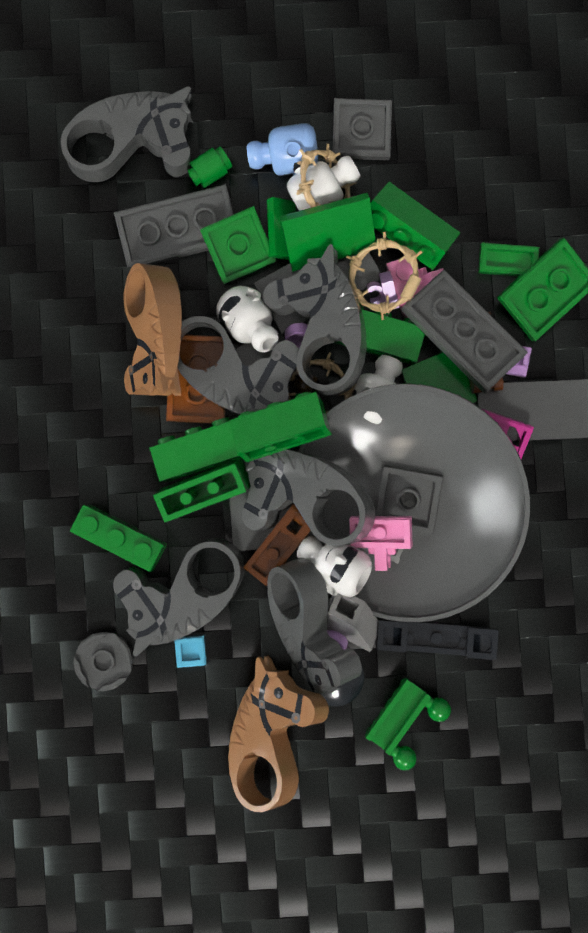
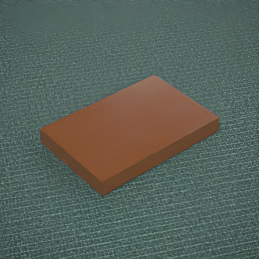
M185 335L180 344V357L183 363L189 368L204 370L205 372L207 368L213 365L216 367L223 353L224 344L222 336ZM178 370L181 396H175L173 393L167 396L166 421L212 424L215 420L225 418L226 409L200 394Z

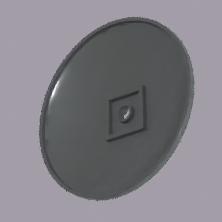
M412 383L390 384L362 391L347 398L327 412L326 415L332 435L302 444L298 451L326 459L355 477L371 497L375 507V516H412L413 547L411 549H403L399 563L391 561V568H388V571H375L374 554H368V548H358L363 549L371 558L372 570L366 584L355 596L367 603L373 612V616L399 622L433 621L463 612L493 592L510 573L520 555L526 539L530 517V493L524 466L515 446L499 424L484 410L458 394L442 388ZM367 411L376 412L380 415L382 421L379 424L371 423L364 418V414ZM334 490L327 496L328 500L324 507V520L333 534L345 538L350 535L349 519L351 516H359V508L350 494L342 490ZM405 492L413 493L417 498V504L412 507L405 506L401 501V495ZM294 520L290 523V528L298 533L301 526ZM310 531L309 534L306 536V537H308V536H313V537H315V535L312 533V531Z

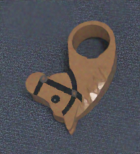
M136 263L128 273L124 289L125 313L138 341L132 365L128 366L125 371V389L128 394L170 396L173 393L175 396H181L178 362L181 344L182 312L177 281L168 267Z
M266 656L264 660L262 657H257L255 679L249 685L239 705L229 743V774L235 795L244 807L253 812H265L283 806L292 800L297 791L299 776L288 739L287 728L293 725L305 727L322 723L327 719L329 713L328 703L322 695L298 687L289 676V671L276 670L269 656ZM260 756L272 765L276 774L277 788L272 800L264 797L255 784L254 768Z

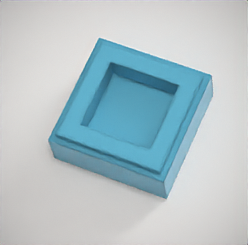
M205 634L184 636L175 640L177 668L207 665Z

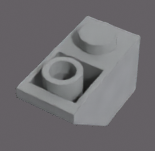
M339 593L337 596L332 595L328 600L327 630L341 633L351 643L370 652L378 635V619L373 616V612L367 603L358 597H345Z

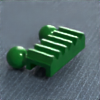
M407 678L401 681L400 686L395 689L393 696L388 699L386 706L380 710L379 716L373 720V724L371 727H368L365 734L367 740L374 742L385 753L393 757L395 766L400 770H410L416 764L417 757L414 750L408 746L399 747L397 745L423 708L426 707L429 717L437 722L447 720L451 714V706L447 700L432 698Z

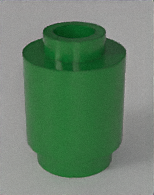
M219 146L216 149L211 148L190 161L191 169L187 170L196 186L201 184L206 188L228 174L227 170L232 168V164L224 150Z

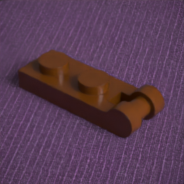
M294 504L243 567L265 586H267L268 575L271 569L285 564L311 531ZM292 520L301 526L298 533L288 526Z

